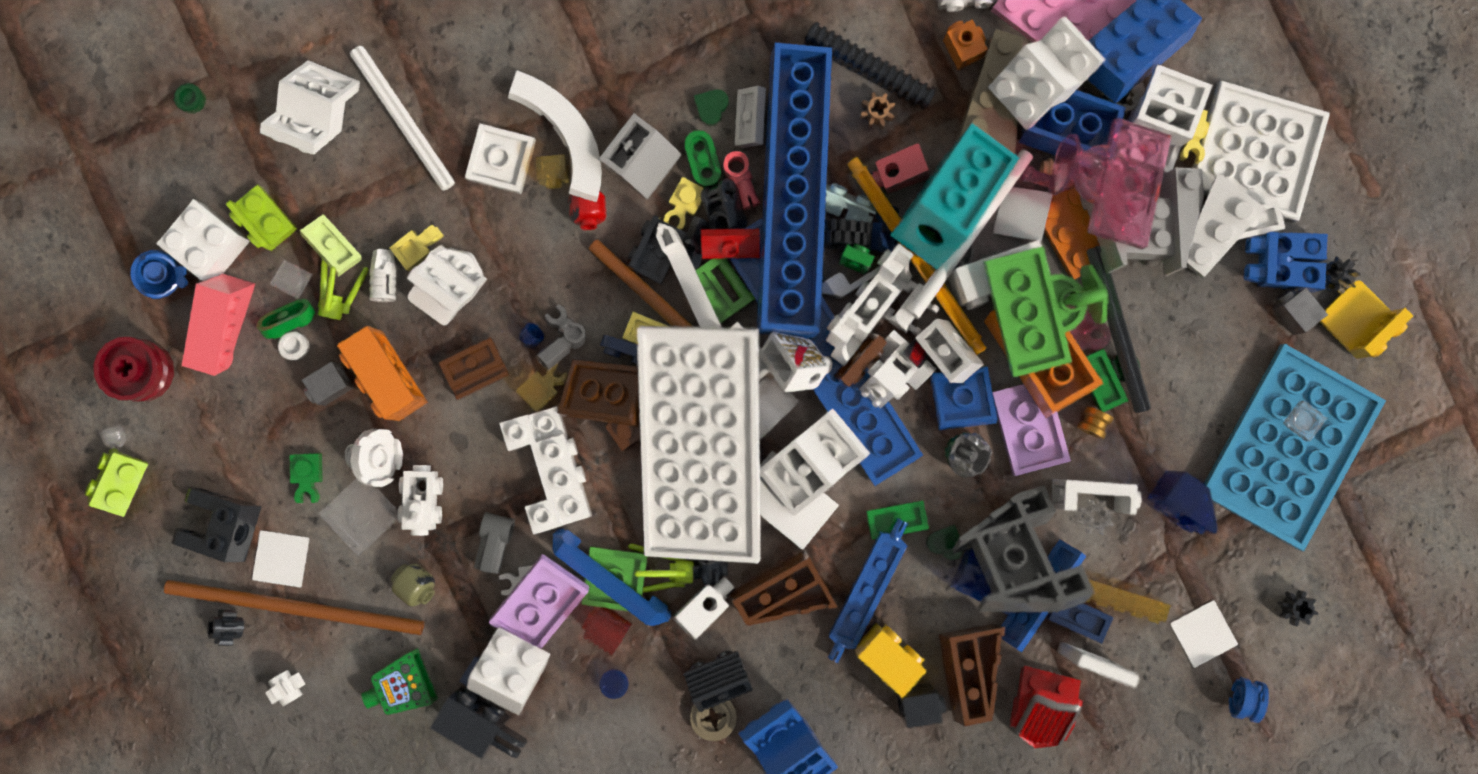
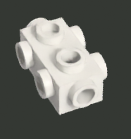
M413 465V471H404L403 477H400L399 492L403 494V504L398 509V522L402 523V530H411V535H428V530L436 529V524H440L442 521V507L437 506V495H441L443 492V478L438 477V471H431V466ZM422 480L427 482L425 491L419 488V483Z

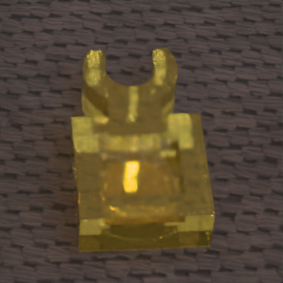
M558 363L548 370L544 377L537 371L516 390V393L535 413L557 395V391L553 386L561 385L567 380V373L558 378L553 376L552 372L558 367Z

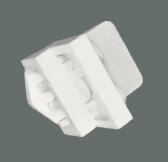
M440 245L428 254L424 262L412 269L407 277L409 281L414 283L413 288L408 294V299L437 322L447 325L458 311L473 299L487 278L483 276V272L472 253L453 248L446 249Z

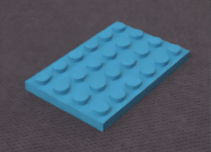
M1280 344L1198 494L1293 548L1304 551L1386 400L1286 344Z

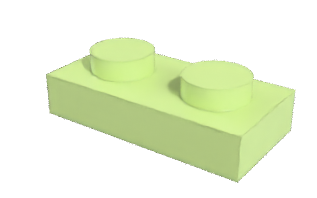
M324 214L300 230L301 236L329 267L336 268L338 276L361 261V255Z

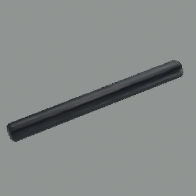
M1096 246L1087 250L1088 259L1107 291L1106 319L1134 412H1145L1151 409V404L1112 274L1106 273L1100 256L1102 252L1101 247Z

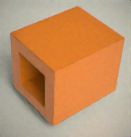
M973 19L966 23L962 20L947 28L948 32L943 42L958 70L985 56L988 51L985 44V34L980 26L976 27Z

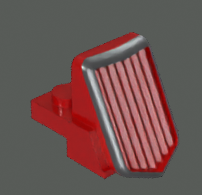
M1023 666L1020 673L1018 693L1013 700L1009 727L1015 728L1016 735L1034 749L1061 745L1063 741H1067L1082 709L1083 701L1078 699L1081 680Z

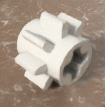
M286 670L268 681L271 689L265 693L272 704L279 701L283 707L303 695L299 688L305 685V682L299 672L291 676L290 672Z

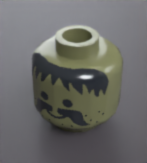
M417 563L404 564L392 575V592L410 607L421 603L423 605L428 603L435 594L433 590L435 578Z

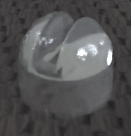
M123 425L113 426L99 433L104 445L110 449H114L116 445L122 447L126 442V432Z

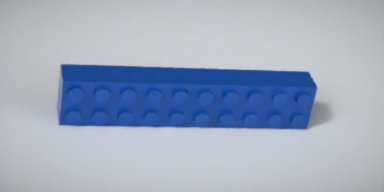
M775 43L770 55L757 311L758 334L770 335L772 332L796 337L814 338L820 333L832 48Z

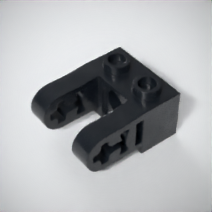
M189 486L184 501L213 511L206 535L189 529L175 528L171 543L222 562H245L262 506L203 488Z

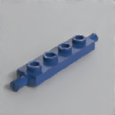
M897 518L891 533L879 532L829 632V637L835 642L828 655L830 660L833 661L834 659V662L839 663L845 648L856 649L907 548V545L901 539L909 524L906 521Z

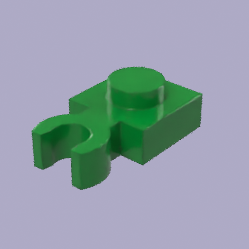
M322 454L290 455V484L299 483V488L294 495L295 502L303 503L305 492L310 493L311 503L318 502L320 495L315 488L314 482H323Z

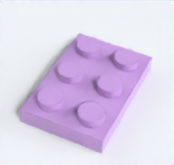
M1024 384L992 392L996 415L1013 476L1071 461L1057 412L1045 419Z
M542 554L490 617L489 623L497 629L500 627L541 649L589 592V585Z

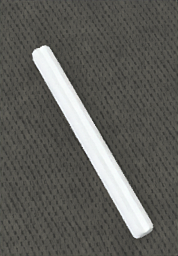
M357 46L351 50L350 56L440 189L445 191L455 184L453 178L363 46Z

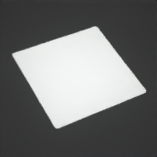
M1012 187L999 205L993 233L1042 241L1053 193Z
M261 530L252 580L301 587L309 538Z
M1214 600L1171 622V626L1194 668L1238 645Z

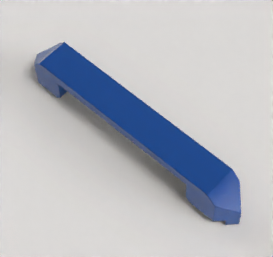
M564 528L557 529L553 533L552 550L554 555L648 626H655L669 621L672 616L671 609L669 611L668 606L655 596H652L648 602L577 548L581 543L580 538L569 530H564Z

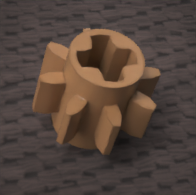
M872 92L870 102L862 101L861 106L867 110L861 113L860 119L866 118L868 120V128H871L874 124L879 125L883 129L885 119L888 121L893 120L894 115L889 113V111L894 109L895 103H889L886 100V93L882 97H876V94ZM874 106H876L878 110L883 109L881 115H878L877 112H872Z

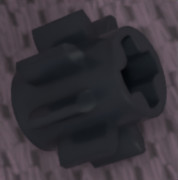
M1338 256L1335 257L1334 261L1326 263L1325 288L1328 291H1332L1335 288L1340 294H1344L1345 289L1355 288L1356 277L1360 276L1357 270L1352 269L1355 263L1350 259L1343 263Z
M693 559L694 578H702L704 585L718 584L723 576H728L727 561Z
M1298 590L1296 596L1292 592L1286 591V598L1277 603L1282 609V613L1279 616L1285 619L1290 618L1289 624L1296 627L1300 621L1303 624L1310 625L1309 619L1313 615H1318L1313 605L1317 600L1306 598V591ZM1296 605L1300 606L1299 611H1295Z
M218 610V617L211 616L208 620V638L214 639V644H218V646H233V639H240L243 635L244 620L242 617H237V612H233V610Z

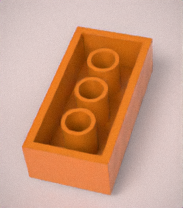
M994 310L989 313L984 322L1006 355ZM1070 331L1066 332L1065 335L1072 360L1071 363L1019 376L1045 419L1091 393L1103 384Z

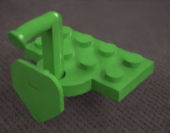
M1043 246L983 262L1012 377L1071 363L1072 360L1065 333L1075 329L1083 320L1087 305L1095 323L1106 322L1107 291L1091 264L1081 267L1082 287L1071 277L1062 274L1050 275Z

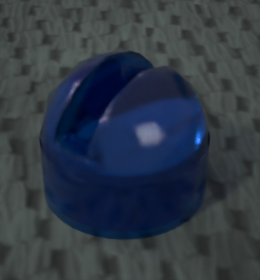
M527 323L518 335L519 341H523L526 344L524 346L526 348L536 347L544 340L542 330L534 323Z

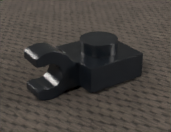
M694 216L683 243L689 246L686 251L695 270H697L702 258L701 230L711 229L709 222Z

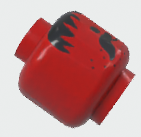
M599 191L597 202L572 194L569 196L570 220L580 226L582 230H594L597 228V225L606 220V197L601 191Z

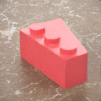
M221 274L196 284L181 366L213 376L227 370L231 366L233 351L255 283Z

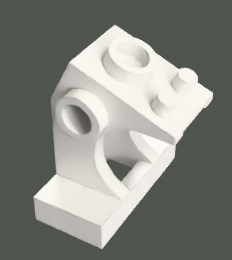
M895 330L885 339L887 344L884 346V353L880 357L885 362L882 363L878 360L867 372L871 377L859 388L862 391V396L868 397L874 407L882 408L893 397L899 400L909 389L906 383H909L915 390L918 389L936 370L927 360L920 369L913 365L902 354L909 343Z

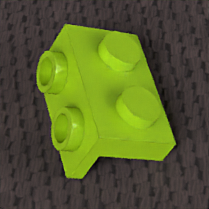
M111 447L108 454L103 453L97 465V469L100 472L97 479H91L84 495L88 496V505L124 517L148 463L120 453L116 448Z

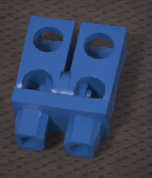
M1268 232L1262 236L1246 239V254H1259L1258 264L1245 265L1244 280L1257 283V287L1293 288L1295 290L1307 288L1309 292L1313 293L1324 290L1326 263L1319 262L1327 260L1328 234Z

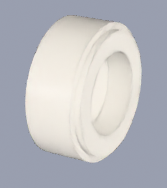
M287 332L278 341V351L281 356L288 360H301L309 351V341L301 333Z

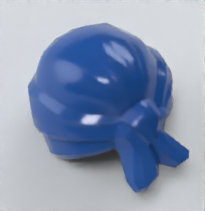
M154 249L143 252L133 261L131 266V280L135 288L144 296L152 299L167 297L176 291L178 286L182 289L188 285V281L185 278L187 274L186 268L179 266L171 255L162 250Z

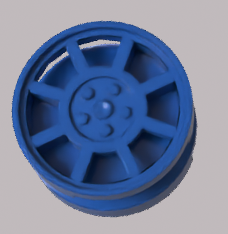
M1244 677L1236 679L1231 688L1232 691H1235L1233 698L1229 697L1230 715L1238 719L1246 717L1249 718L1250 722L1254 723L1261 722L1266 714L1269 702V691L1266 683L1260 681L1251 682L1250 679Z

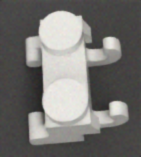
M909 280L903 290L907 293L911 290L913 292L895 316H893L895 310L889 307L882 317L899 330L902 329L906 333L909 330L918 336L922 330L911 324L914 317L907 312V309L924 286ZM931 303L927 307L928 310L935 314L940 309L936 304L933 305Z

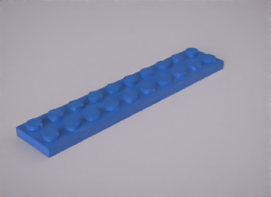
M762 218L759 219L758 221L754 222V223L751 224L750 226H748V227L745 228V229H759V233H760V252H761ZM729 258L758 303L760 258ZM821 296L820 333L814 338H800L809 339L814 343L822 356L830 357L832 369L829 373L825 374L818 387L812 390L826 412L828 413L831 409H834L869 451L870 454L859 464L873 486H876L922 457L923 454L889 401L882 408L874 407L868 397L862 396V391L859 388L871 377L867 373L869 371L867 367L864 369L865 374L863 378L855 385L851 384L850 387L841 384L834 377V374L840 369L842 364L831 357L835 347L826 340L831 333L827 327L835 316Z

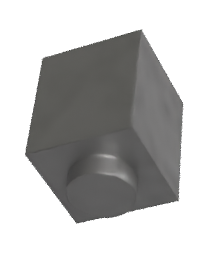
M1293 288L1288 290L1278 298L1280 303L1272 308L1293 335L1306 333L1328 315L1307 288L1297 291Z
M330 362L302 379L306 386L304 388L305 395L312 403L326 406L355 388L341 364L336 362Z

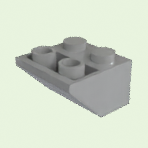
M633 113L600 156L599 161L605 169L648 200L681 157V153L655 128Z

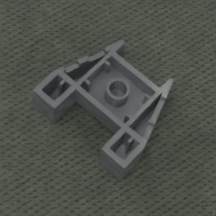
M1044 485L1016 494L1009 502L991 513L988 518L962 535L952 549L953 553L973 548L991 589L992 595L986 596L977 607L979 612H1059L1085 603L1095 593L1082 565L1056 574L1052 569L1034 530L1035 527L1047 524L1056 513V509Z

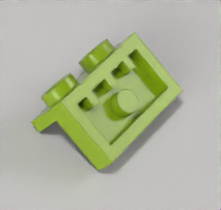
M258 184L236 203L231 200L226 203L227 207L231 210L229 213L230 218L238 226H244L249 231L247 237L257 248L263 247L272 251L297 230L267 192Z

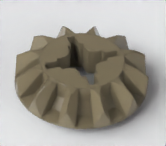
M731 700L713 707L716 713L726 714L718 718L717 729H715L711 720L704 719L709 715L710 708L699 712L694 705L691 710L690 721L693 730L701 738L708 741H719L729 736L734 730L737 715Z

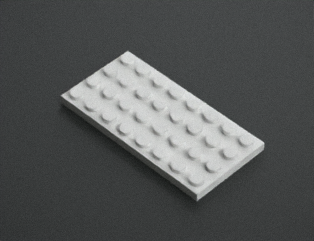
M639 326L637 328L644 556L759 563L761 555L758 329Z

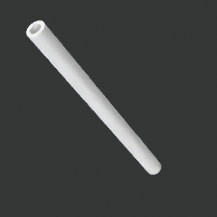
M1023 149L1017 155L1019 160L970 237L938 270L934 271L907 309L911 316L919 319L1031 162L1033 159L1031 153Z

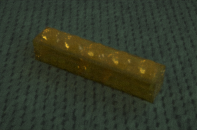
M1089 579L1095 593L1087 602H1090V599L1097 601V605L1106 608L1108 605L1114 606L1116 611L1124 613L1127 610L1132 612L1131 615L1142 619V616L1149 617L1148 621L1159 624L1162 621L1166 623L1171 605Z

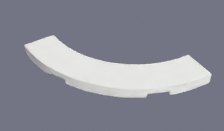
M516 71L508 98L529 107L540 116L544 115L554 125L553 128L567 147L571 159L569 194L597 202L601 186V162L599 161L598 146L586 121L577 109L556 90L530 75Z

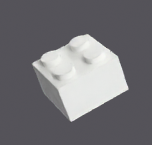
M193 199L157 242V245L196 277L205 281L223 274L250 240L209 206Z
M498 627L469 676L467 689L519 715L543 673L550 653Z

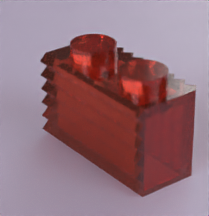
M601 607L599 611L593 609L581 626L585 630L583 639H588L589 643L593 642L594 646L598 645L599 649L603 648L604 652L608 651L609 655H612L632 623L607 608Z

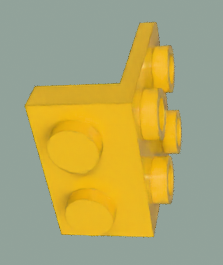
M1358 280L1354 283L1356 285L1355 288L1345 289L1344 294H1340L1325 309L1328 315L1320 323L1356 359L1375 358L1386 350V343L1392 337L1399 336L1407 329L1406 323L1413 315L1406 308L1391 311L1362 281Z

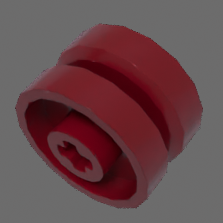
M118 337L107 342L97 353L93 364L94 378L99 388L109 397L122 401H152L162 396L168 390L174 377V363L169 352L158 343L134 337Z

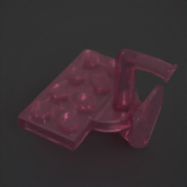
M1117 118L1112 121L1107 145H1098L1083 151L1078 135L1071 134L1063 139L1057 150L1052 175L1037 171L1033 166L1028 165L1021 174V179L1023 182L1029 181L1049 188V193L1055 196L1064 190H1070L1075 187L1084 200L1094 205L1088 228L1089 234L1142 250L1148 247L1172 135Z

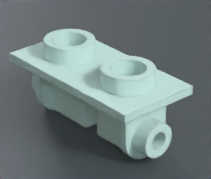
M832 183L831 186L826 184V212L840 217L844 207L848 209L845 217L846 220H862L871 224L873 216L869 215V212L875 214L877 210L867 196L859 194L858 197L848 194V189L839 184Z

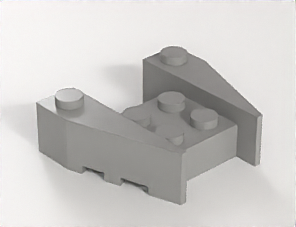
M1094 162L1079 173L1080 201L1083 209L1088 211L1092 222L1089 226L1092 234H1096L1102 252L1100 256L1106 273H1112L1126 266L1127 259L1163 261L1164 276H1169L1186 268L1204 198L1202 169L1175 167L1159 177V198L1124 196L1122 164Z

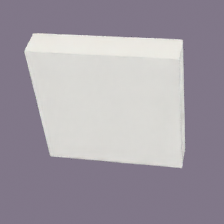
M479 124L465 179L522 194L536 139Z

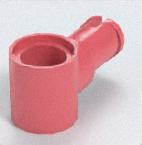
M739 151L727 154L723 163L724 174L727 179H731L736 184L743 210L751 208L748 199H750L753 207L759 205L760 200H758L751 182L753 177L749 169L747 156ZM733 161H739L744 165V169L739 173H734L729 170L728 166Z

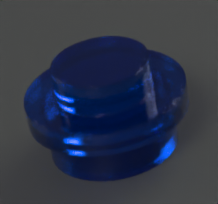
M609 670L600 679V690L607 698L618 699L628 690V678L620 670Z

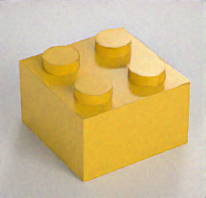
M875 623L859 641L854 651L868 667L903 698L926 672L925 668L921 665L924 659L908 644L903 648L899 644L902 639L888 625L885 624L881 628Z

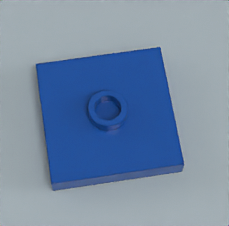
M988 366L980 367L963 383L950 382L942 372H935L930 376L939 430L997 423Z

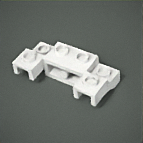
M900 244L897 245L893 252L887 249L878 261L881 268L870 284L865 281L855 294L859 297L854 304L848 302L841 313L837 314L827 327L831 333L826 341L835 347L831 357L843 366L847 364L912 278L909 262L914 254Z
M557 406L500 423L508 451L531 445L547 500L525 507L533 535L592 516L582 484L586 482L585 473L581 465L577 466L574 455L578 454L574 439L568 438L562 416L557 413L559 408Z

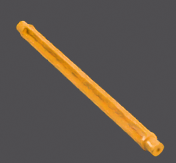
M858 157L847 163V166L853 173L852 177L859 183L890 231L893 232L901 220L867 170V166H863ZM899 242L901 246L914 254L910 260L927 283L935 271L934 267ZM944 283L935 297L974 353L977 355L983 352L987 347L981 340V334H978Z

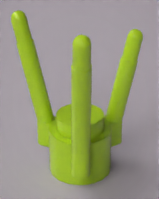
M322 259L318 315L341 320L342 313L349 314L350 306L369 269L367 267L363 268L345 303H342L343 297L333 295L336 268H330L327 284L328 264Z
M632 543L628 545L629 549L644 553V546ZM660 557L675 561V563H670L669 570L634 572L636 577H669L670 582L643 587V593L673 587H685V584L693 583V561H687L682 558Z

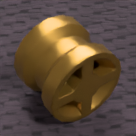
M1086 407L1084 411L1086 416L1083 421L1079 422L1077 428L1093 437L1104 439L1106 436L1105 429L1107 425L1112 423L1114 418L1098 409Z

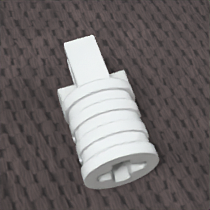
M377 249L373 251L369 279L370 301H396V268L394 254L391 250Z

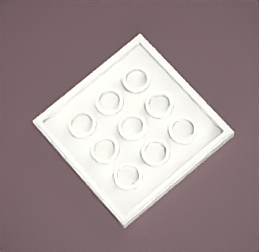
M1219 81L1206 120L1209 122V130L1206 137L1200 141V145L1205 150V157L1199 164L1194 162L1193 165L1194 169H1202L1204 195L1208 196L1214 179L1219 172L1261 205L1279 201L1283 219L1292 222L1299 221L1330 113L1225 81Z

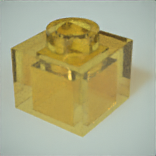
M565 155L535 157L537 180L541 185H545L547 189L561 188L562 184L569 183L568 160Z

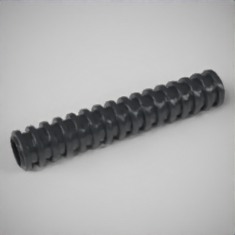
M815 22L812 24L804 39L805 45L809 46L810 44L812 46L832 48V57L836 58L835 62L839 63L841 61L844 67L850 66L851 71L857 70L860 76L866 75L867 80L871 78L875 80L874 83L876 85L881 83L882 88H890L889 92L893 93L895 91L898 93V97H906L905 101H913V105H920L921 110L928 107L936 93L934 86L929 88L928 83H920L919 78L915 80L912 78V74H904L905 70L901 69L899 71L896 65L890 66L889 61L883 62L879 56L875 58L873 56L874 53H866L865 48L859 49L858 44H850L851 40H843L842 35L836 36L833 30L829 32L825 26L821 28L819 26L820 23Z

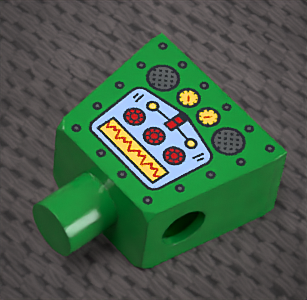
M418 648L371 676L374 688L361 694L362 701L367 709L381 704L386 715L425 707L438 699Z

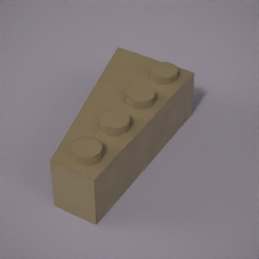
M998 29L994 30L989 39L988 51L983 57L956 141L973 123L1015 154L1017 119L988 87L1022 50L1023 37Z

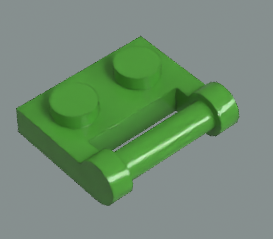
M729 258L711 259L696 270L720 324L755 300L751 291L749 292L727 260ZM719 268L740 299L733 303L711 271Z

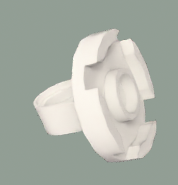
M369 429L363 432L354 444L346 447L345 461L347 465L352 469L357 480L366 486L383 487L394 480L391 477L394 475L395 470H400L402 466L403 451L399 439L393 438L392 434H390L392 432L389 430Z

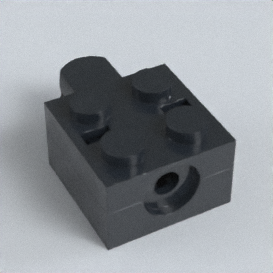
M460 687L447 698L430 727L433 731L480 759L484 757L492 746L512 758H518L521 754L520 748L525 747L527 739L505 725L510 717L505 713V708L494 702L487 703L480 698V695L467 689V687L465 689Z

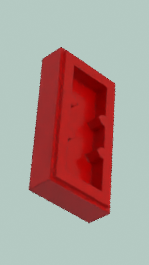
M759 229L701 230L702 259L760 258Z

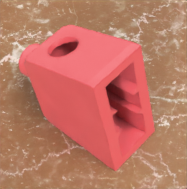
M919 143L876 161L878 170L870 173L879 188L885 187L887 194L927 180L930 177L929 169ZM891 170L899 171L895 177H889L888 173Z

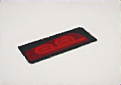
M916 337L902 353L918 369L921 368L929 357Z

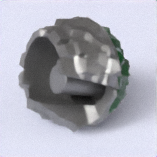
M962 432L959 435L956 434L954 438L948 441L947 447L944 448L948 466L952 468L955 474L964 478L982 474L991 461L992 449L981 435L977 433Z

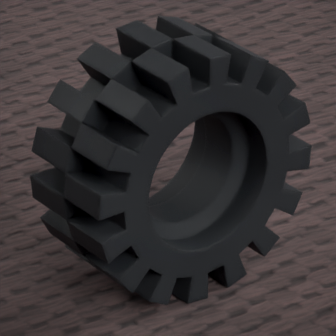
M826 219L824 225V248L845 250L847 245L853 247V244H857L869 249L871 248L872 224L862 220L856 221L855 219Z

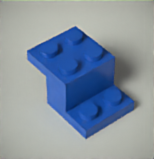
M788 699L775 704L768 713L757 720L751 721L744 730L739 732L743 742L757 756L766 774H830L838 768L834 759L821 745L806 719Z

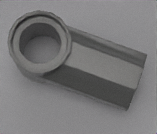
M488 512L485 513L480 526L479 537H481L474 568L488 573H500L506 545L509 544L513 534L515 519Z

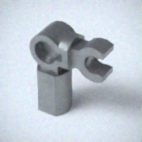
M559 304L556 306V311L561 316L558 319H553L547 313L545 321L550 327L558 328V333L562 338L557 337L536 355L538 362L547 371L568 355L570 348H580L585 342L584 327L575 323L572 319H568L565 308Z

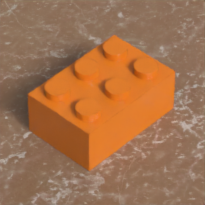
M366 326L337 345L342 352L339 354L341 361L348 369H353L357 376L354 379L355 383L364 394L368 393L373 401L370 403V406L379 418L383 417L384 420L400 421L428 403L383 331Z

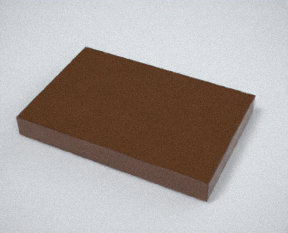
M572 359L557 413L565 417L636 426L640 414L639 368Z

